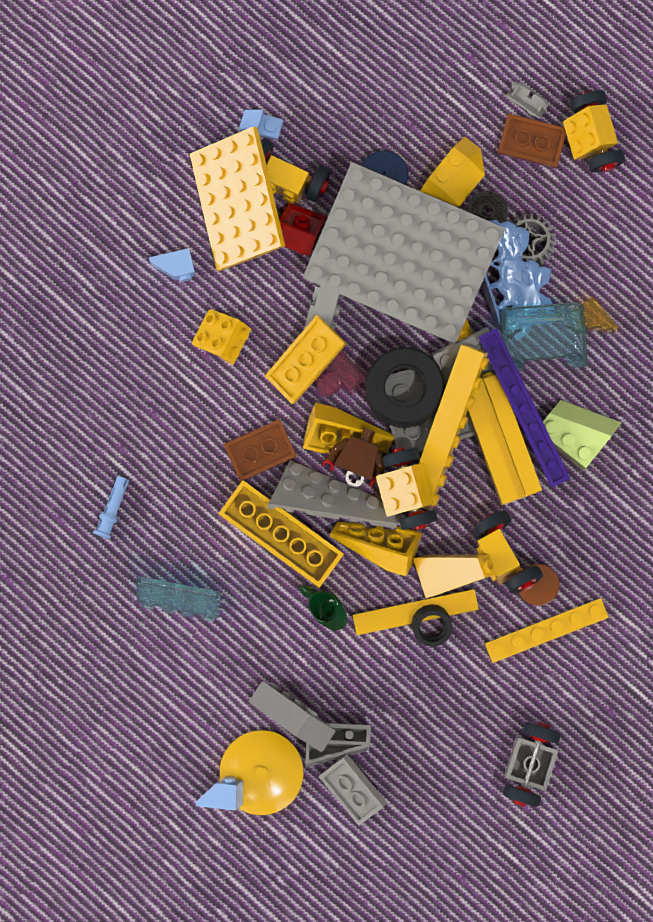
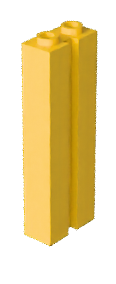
M489 372L481 376V385L478 390L475 389L473 394L475 398L474 405L471 410L468 409L467 414L502 506L541 492L542 488L511 404L497 375Z

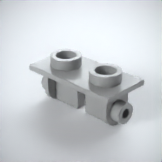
M515 81L506 97L512 103L527 110L531 116L539 119L549 106L547 99L536 92L532 97L528 96L532 89L522 82L518 83Z

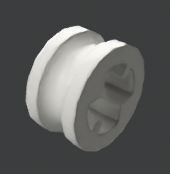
M348 471L346 474L347 484L352 487H359L363 483L364 477L361 476V480L352 483V479L349 480V475L354 473Z

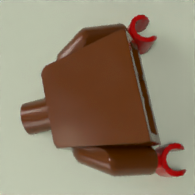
M363 428L359 439L351 436L335 444L328 457L322 463L323 467L326 463H329L331 465L330 471L337 466L371 479L370 487L373 486L374 482H377L376 476L384 474L385 470L382 461L383 453L378 450V446L371 444L375 432Z

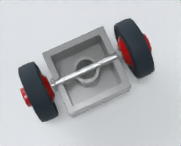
M525 722L522 732L531 735L537 741L531 742L519 737L515 738L503 777L519 782L521 786L505 785L503 795L513 799L514 804L523 807L526 804L538 807L541 796L533 793L528 788L531 786L543 791L547 790L558 750L543 746L541 742L546 743L550 741L558 744L561 733L551 730L550 725L538 722V725Z

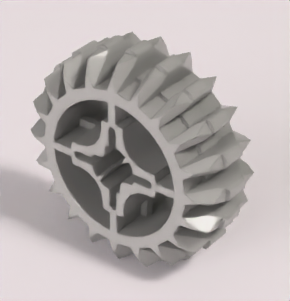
M530 213L529 219H526V215L522 214L521 221L515 216L513 219L515 225L528 230L530 233L529 238L533 240L531 247L528 245L526 248L527 255L529 256L522 254V261L533 260L542 266L544 264L543 259L548 261L550 259L549 254H553L555 251L552 247L556 246L557 242L551 239H554L556 234L549 233L553 230V226L546 228L548 220H544L541 223V216L538 215L535 220L533 219V213ZM529 226L538 229L541 233H533ZM545 241L543 251L535 255V245Z

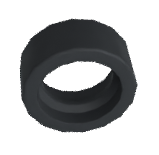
M433 604L418 609L411 623L416 639L423 645L431 647L439 646L446 642L451 636L453 629L448 612L441 606ZM427 616H440L444 621L443 630L437 635L429 636L423 634L420 630L421 621Z

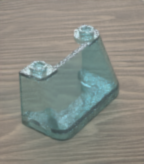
M579 303L509 307L501 311L502 339L518 371L524 368L525 361L566 358L567 364L573 368L587 367L586 325L583 305Z

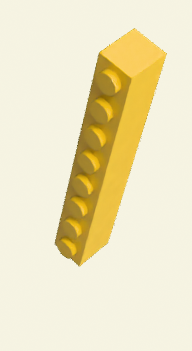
M467 344L460 346L419 464L423 463L434 504L421 507L426 510L432 509L433 506L436 507L439 502V489L445 485L447 480L445 472L447 467H451L454 456H452L453 450L458 448L461 441L459 433L461 428H465L468 417H466L467 411L472 409L475 402L473 394L475 389H479L482 378H480L481 372L486 370L489 363V358H487L488 352Z

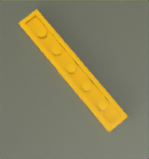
M475 589L354 614L353 620L356 634L361 635L409 625L412 623L416 611L430 604L441 606L450 616L479 610ZM431 615V616H427L426 618H424L421 622H423V621H428V620H433V619H437V618H441V617H440V616H436V615Z

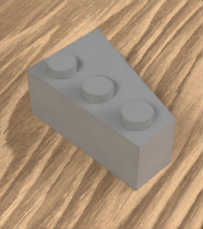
M325 723L336 732L322 752L306 744L305 768L340 759L346 754L351 756L369 751L371 725Z

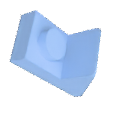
M244 110L239 130L244 131L251 127H258L260 136L278 141L284 121L283 119L265 115L263 110Z

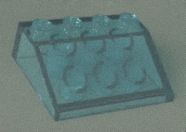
M137 576V603H142L141 608L153 610L154 606L162 607L161 612L173 614L174 610L182 611V616L194 618V614L203 615L202 620L214 622L215 618L220 619L225 595L222 592Z

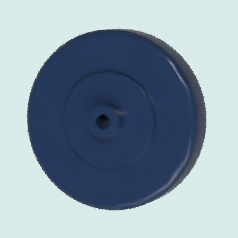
M374 152L361 165L407 185V165L394 152Z

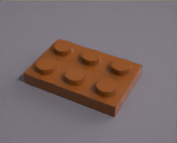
M508 113L497 154L557 169L566 135L565 128Z
M280 419L223 444L240 482L297 457Z

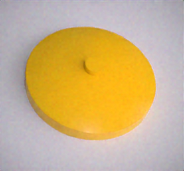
M257 730L240 736L227 748L220 764V780L226 776L236 777V780H243V805L239 809L254 815L273 814L287 807L297 796L303 781V763L298 750L287 738L272 731Z

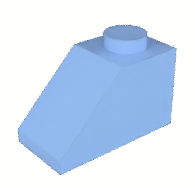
M189 248L149 258L153 267L174 280L186 282L191 280L193 276H196Z
M233 776L224 777L196 801V806L236 811L243 805V780H236V777Z

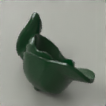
M300 585L299 588L302 595L309 598L310 613L318 623L334 631L341 630L346 626L347 613L344 605L336 595L323 591L316 592L311 586Z

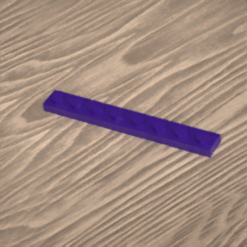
M496 328L478 337L484 351L488 352L487 357L551 488L569 480L568 472L498 329Z

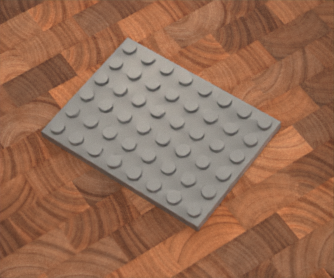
M351 162L303 278L455 344L506 228Z

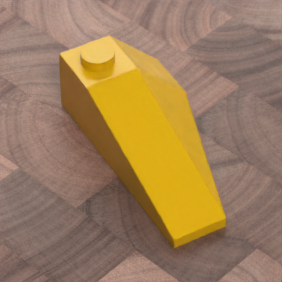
M315 402L308 420L303 449L319 453H329L332 447L344 438L353 436L359 439L363 428L375 432L371 444L378 446V450L382 453H388L394 435L336 407Z
M337 522L330 533V537L383 569L406 576L413 565V559L416 556L422 533L410 529L402 530L401 527H396L395 530L383 529V526L369 528L360 523Z

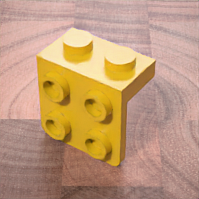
M210 309L204 317L192 341V345L217 355L225 362L234 365L252 329L236 318Z

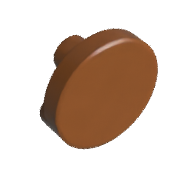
M530 565L527 568L538 566L543 577L527 591H521L519 594L530 605L541 606L548 604L558 594V576L553 569L546 565Z

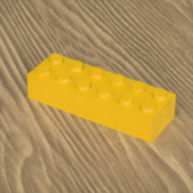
M242 481L218 513L219 516L320 589L342 559L344 553L282 508L268 509L270 500L245 481Z

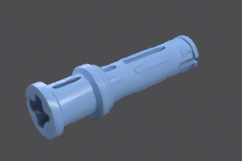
M120 476L116 477L106 508L99 515L100 521L93 534L106 539L111 538L110 533L114 523L117 522L116 514L129 483L128 479Z

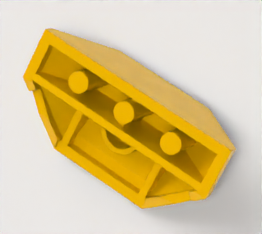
M464 137L451 149L427 179L420 192L455 207H460L485 176L481 148Z

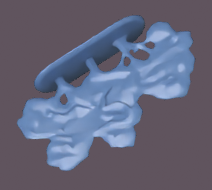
M489 220L506 229L497 247L499 254L489 265L498 270L500 278L497 282L489 284L487 275H485L481 286L495 323L497 325L500 324L499 310L504 311L507 316L503 326L504 332L514 335V338L517 340L529 335L533 320L537 323L549 324L551 317L556 313L551 298L539 292L541 287L548 284L552 269L545 266L539 267L538 263L533 260L522 261L521 256L529 242L530 233L528 230L517 227L509 221L500 224L497 220ZM498 261L500 265H494V262ZM497 288L504 295V299L499 305H496L491 289ZM512 305L513 309L508 310L506 306Z

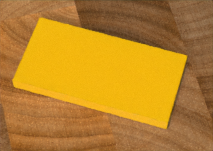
M316 315L267 372L265 377L291 404H295L347 343L320 315Z

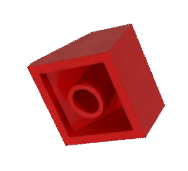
M288 203L279 219L285 247L310 257L327 217Z

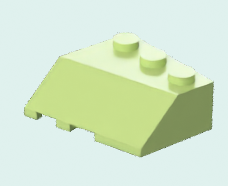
M562 400L558 402L543 421L556 450L582 470L587 468L622 423Z

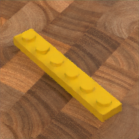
M600 598L487 642L485 646L492 663L609 617Z

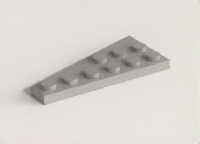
M292 460L289 461L267 507L268 509H275V507L284 508L287 512H294V510L303 511L307 515L338 520L340 517L348 518L351 522L357 523L358 520L367 521L371 525L395 529L402 513L387 517L382 499Z

